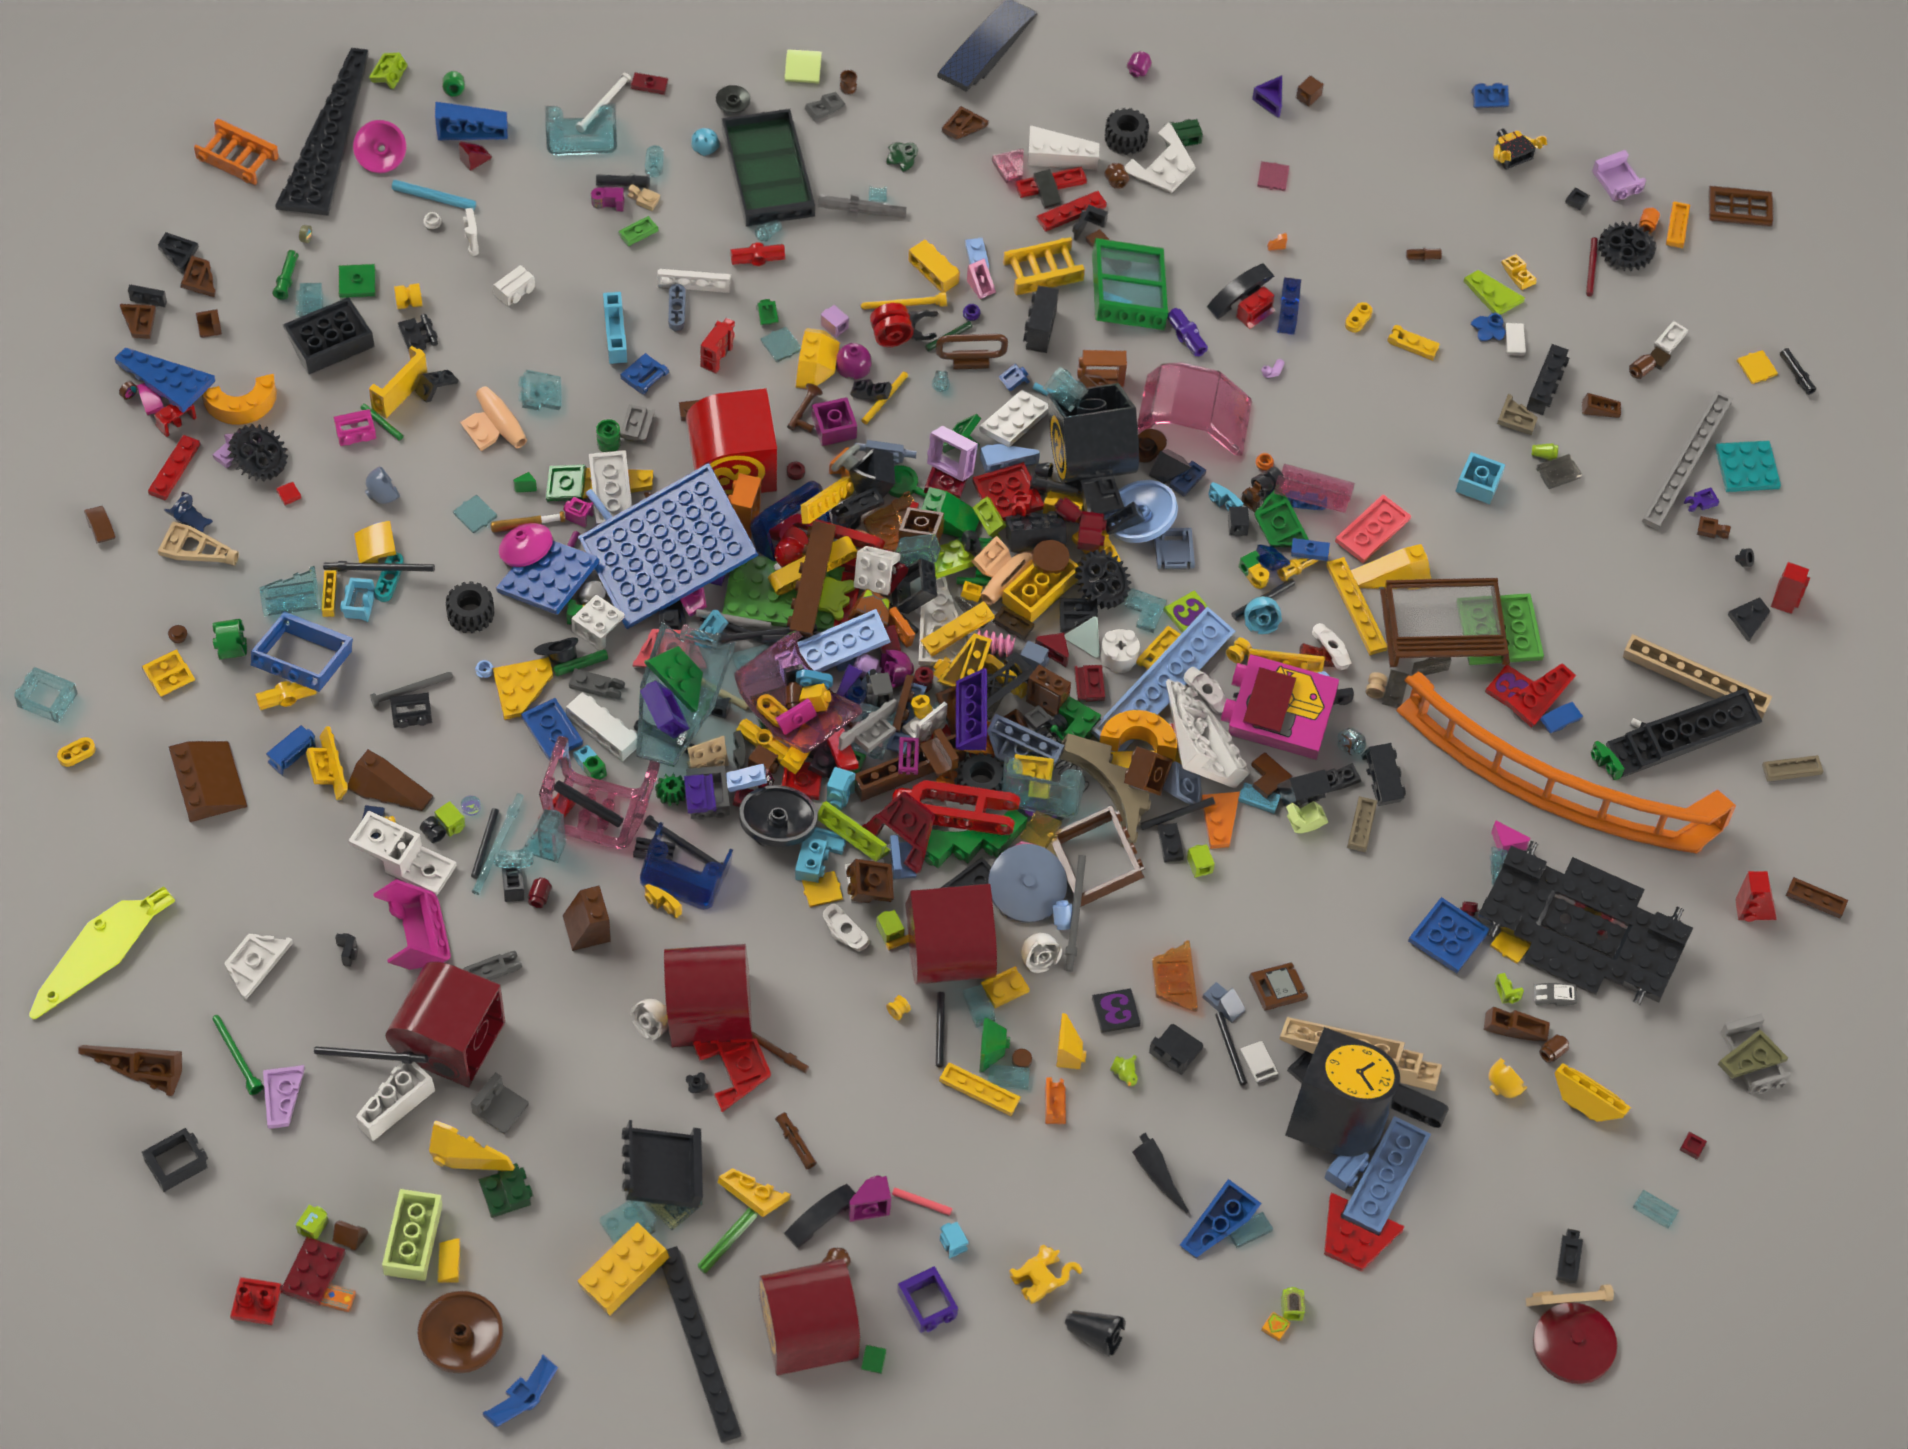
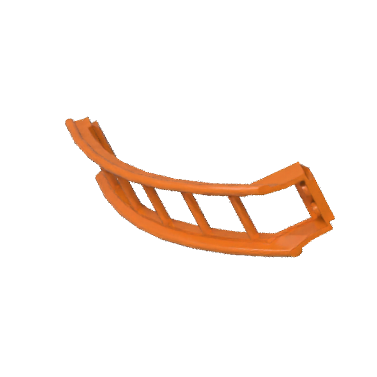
M1419 671L1412 676L1406 677L1404 680L1412 687L1410 698L1399 706L1396 711L1429 741L1460 764L1500 789L1542 810L1577 824L1631 841L1697 854L1712 839L1723 832L1736 808V805L1718 789L1691 806L1682 808L1642 799L1594 784L1554 768L1518 750L1482 728L1434 691V684ZM1430 704L1449 718L1446 730L1427 715ZM1457 724L1470 735L1496 750L1494 761L1491 762L1457 739L1453 734L1455 725ZM1503 755L1548 778L1545 789L1543 790L1501 768L1500 764ZM1555 781L1588 795L1603 799L1599 811L1552 794ZM1610 802L1642 812L1660 815L1656 827L1606 814ZM1668 817L1691 822L1678 831L1663 829Z

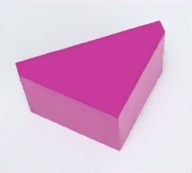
M1497 820L1491 831L1500 856L1506 855L1511 846L1520 850H1526L1531 839Z

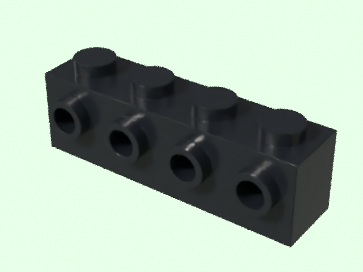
M1555 344L1551 345L1529 397L1527 410L1543 415L1546 407L1550 408L1553 401L1551 395L1552 393L1556 394L1559 386L1557 381H1561L1564 374L1562 369L1567 367L1570 359L1567 357L1569 349Z

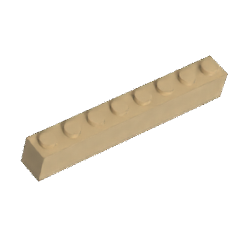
M1633 634L1623 653V658L1715 699L1746 688L1761 719H1763L1772 699L1771 695Z

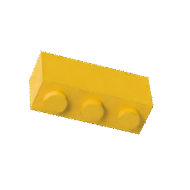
M924 239L909 249L908 261L939 291L946 292L959 283V269L953 266L944 255H941L933 244Z

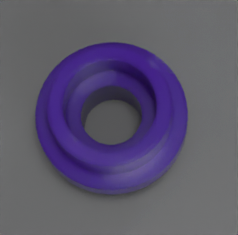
M968 304L963 309V316L969 321H975L981 315V311L976 304Z

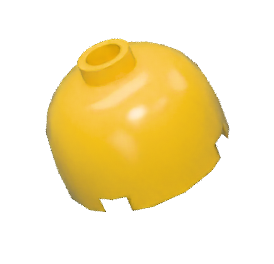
M1500 1058L1489 1071L1488 1079L1492 1084L1489 1088L1496 1096L1501 1094L1505 1098L1517 1097L1528 1087L1522 1085L1524 1084L1523 1080L1510 1066L1507 1067L1503 1064L1505 1061Z

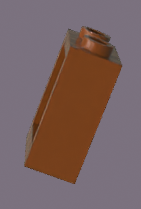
M1083 350L1082 357H1079L1077 379H1081L1084 374L1101 376L1109 384L1119 383L1121 387H1124L1127 369L1126 351ZM1087 366L1117 367V369H1087Z

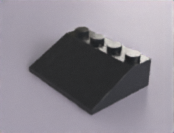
M349 297L283 324V328L308 375L375 347L372 331Z

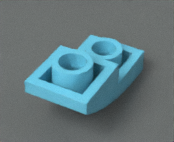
M1214 482L1210 484L1209 498L1218 507L1225 504L1228 511L1229 507H1243L1244 503L1230 490Z

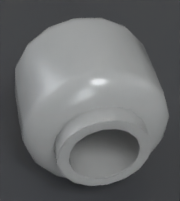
M593 580L592 582L584 583L579 594L581 605H586L595 595L602 599L605 598L606 590L601 582Z

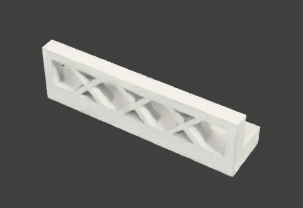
M659 269L657 279L658 287L670 288L674 284H680L686 290L729 293L731 274Z

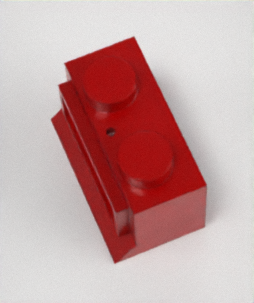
M1263 286L1238 304L1236 318L1249 329L1253 328L1275 312L1273 307L1274 294Z
M169 404L155 414V426L168 437L170 435L167 424L172 422L176 427H181L182 420L179 416L184 413L179 410L178 406ZM192 404L184 413L187 412L195 420L197 416L195 407Z

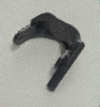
M926 309L909 312L915 341L933 340L937 337L936 333L922 335V332L916 330L915 326L924 317H936L938 311Z

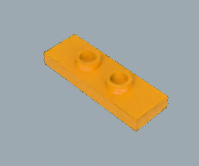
M1673 201L1666 245L1678 248L1684 247L1690 204Z

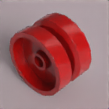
M901 303L884 304L876 308L870 315L871 327L874 330L873 334L878 345L883 347L899 346L911 339L914 333L908 309Z

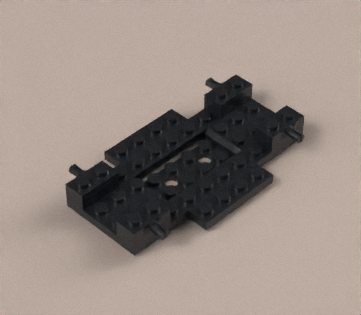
M1530 841L1527 850H1520L1511 846L1494 885L1478 914L1477 920L1490 926L1487 935L1489 937L1491 935L1494 938L1497 930H1500L1531 944L1524 958V963L1570 984H1574L1594 995L1597 994L1603 979L1606 978L1636 992L1633 1002L1636 1003L1638 997H1640L1637 1002L1638 1005H1641L1644 996L1659 1003L1693 930V927L1684 924L1680 920L1684 909L1676 906L1673 916H1666L1658 911L1656 914H1652L1637 907L1645 889L1574 857H1572L1565 874L1546 866L1547 861L1535 856L1534 852L1538 843L1535 842L1534 844V841ZM1555 894L1562 895L1603 915L1615 919L1628 927L1627 929L1621 927L1619 924H1614L1610 921H1607L1603 919L1601 916L1594 915L1588 911H1585L1581 907L1574 906L1566 902L1565 900L1559 899L1554 896ZM1562 914H1569L1571 922L1563 924L1560 921V916ZM1599 930H1604L1607 932L1608 937L1606 940H1599L1596 937V933Z

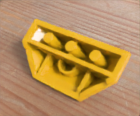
M806 328L804 331L798 362L796 388L807 389V383L818 386L835 373L840 342L825 330Z
M1564 1063L1556 1069L1554 1074L1562 1100L1567 1102L1570 1107L1584 1113L1587 1118L1596 1122L1623 1118L1630 1111L1631 1107L1625 1104L1619 1096L1584 1073L1570 1068Z

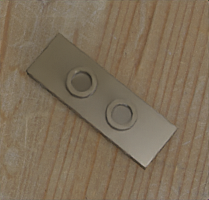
M1818 755L1766 761L1762 764L1767 782L1823 774V768Z
M1359 796L1347 848L1366 853L1377 800Z

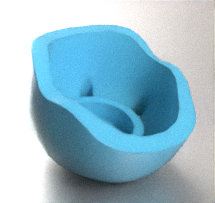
M709 128L698 129L691 138L693 150L703 156L715 152L720 146L718 135Z

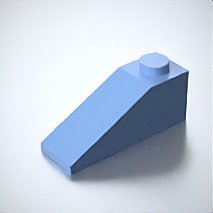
M994 444L981 447L980 460L985 473L1024 462L1025 466L1039 464L1040 452L1035 449Z

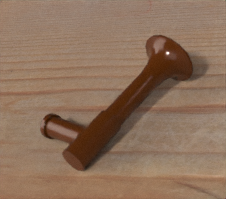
M807 383V395L787 425L788 429L792 431L795 430L796 426H799L812 433L815 427L802 421L801 418L812 399L817 395L821 396L823 392L818 386Z

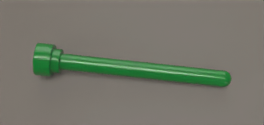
M214 1015L212 1020L246 1079L245 1087L249 1095L260 1093L264 1089L261 1080L254 1077L220 1016Z

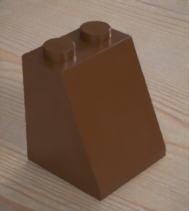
M600 885L580 890L562 915L572 951L611 942L610 921Z

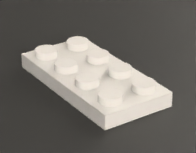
M1021 390L981 424L979 432L1010 447L1048 414V403Z
M626 450L589 454L592 490L613 517L630 508L632 502ZM594 505L596 526L606 520Z

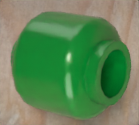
M457 71L446 73L442 80L443 91L451 97L461 95L465 89L463 75Z

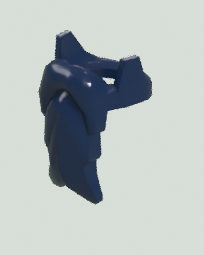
M181 492L182 497L177 500L171 509H164V511L175 518L178 523L191 526L203 532L204 528L210 525L213 520L203 517L192 505V495Z

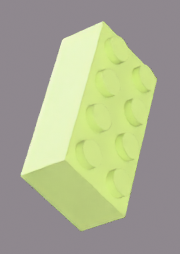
M404 1189L399 1190L382 1263L384 1275L419 1281L426 1280L443 1206L441 1195Z

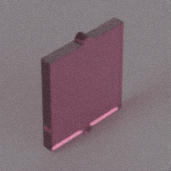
M1261 161L1257 187L1286 191L1289 166L1277 164V162Z

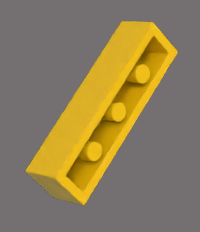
M324 571L323 617H335L336 571Z

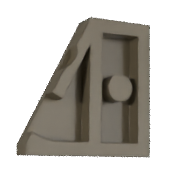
M1508 394L1497 424L1532 435L1538 417L1529 412L1523 404H1517L1513 400V396Z

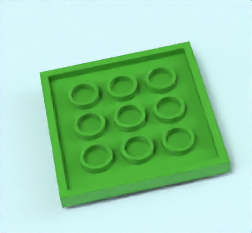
M1531 593L1500 595L1510 662L1543 660L1544 653ZM1492 596L1457 598L1456 604L1463 636L1497 635ZM1501 656L1467 657L1469 665L1502 663Z

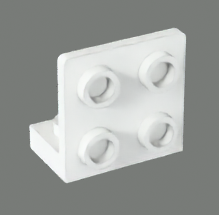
M865 546L857 551L854 587L888 595L890 593L892 566L900 561L901 554Z
M595 595L572 617V632L598 650H603L606 647V635L625 617V614L598 595Z
M943 702L936 709L933 708V711L923 719L914 717L902 727V732L909 735L910 738H919V745L923 741L927 742L934 730L939 728L942 730L946 725L947 703Z

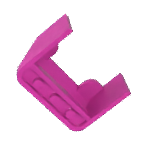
M395 879L373 894L375 898L388 902L391 915L402 919L408 946L387 959L388 963L413 970L422 968L428 962L444 963L450 959L451 953L440 903L432 891Z

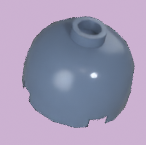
M379 466L368 474L365 482L367 487L365 493L370 500L375 499L378 503L388 504L400 497L396 486H393L391 478L382 467Z

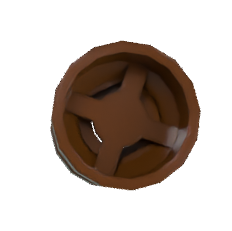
M844 70L840 74V90L845 94L854 93L857 90V74L852 70Z

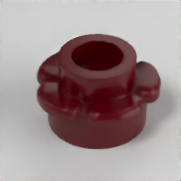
M1462 902L1460 909L1468 915L1475 916V913L1479 912L1478 903Z

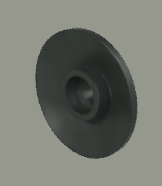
M725 86L717 92L716 104L727 113H739L749 106L750 94L741 86Z

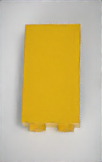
M413 346L409 348L410 361L383 388L378 387L374 383L369 387L371 407L382 417L387 419L416 389L422 374L428 373L426 355L421 349H416Z

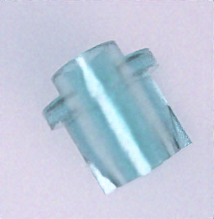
M937 370L932 380V387L937 391H946L950 386L948 372Z

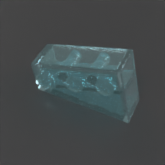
M315 566L310 567L309 571L302 574L298 572L293 574L292 578L284 581L279 579L259 587L264 617L283 614L284 611L293 613L320 609L321 604Z

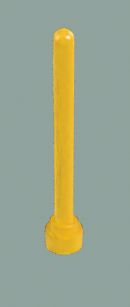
M940 292L935 297L863 302L861 308L863 310L876 309L888 303H901L905 306L936 304L939 307H946V292Z

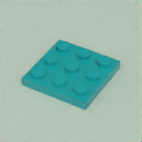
M1770 440L1716 444L1715 449L1726 492L1780 489L1781 483Z

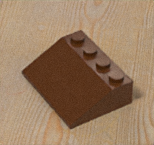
M187 741L168 746L190 822L247 807L228 741Z

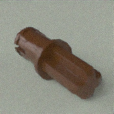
M1425 247L1422 249L1406 250V258L1408 260L1423 259V261L1428 259L1441 260L1442 250L1441 248L1426 249Z

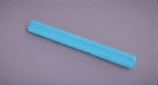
M393 180L391 185L393 190L464 209L473 208V211L476 207L475 200L407 182Z

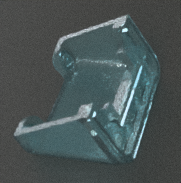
M615 104L602 105L599 108L598 117H595L586 126V130L583 133L579 132L575 126L584 118H563V111L560 107L545 106L548 152L552 155L605 154L614 152L617 148Z
M1005 757L1003 792L1014 793L1020 797L1018 809L1067 819L1074 818L1078 814L1085 786L1082 771L1068 769L1062 773L1060 782L1022 775L1023 765L1021 761L1016 758Z

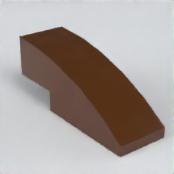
M1494 1006L1485 1014L1484 1030L1517 1039L1532 1041L1548 1040L1550 1022L1517 1010L1510 1013Z

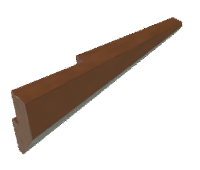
M81 1045L78 1047V1054H85L93 1058L97 1063L102 1062L118 1073L135 1081L140 1080L150 1085L152 1089H159L165 1092L167 1096L174 1095L182 1073V1051Z

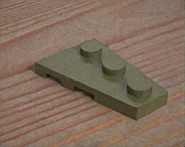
M1760 1029L1722 1058L1718 1065L1732 1079L1786 1062L1788 1057Z

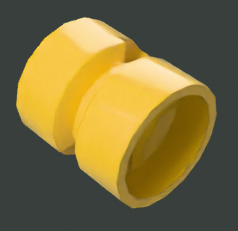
M419 283L409 284L408 287L404 285L394 286L397 309H405L409 305L412 307L422 306Z

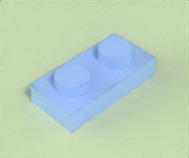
M983 238L965 240L969 263L972 264L985 259L989 270Z
M763 764L726 773L729 792L767 783Z

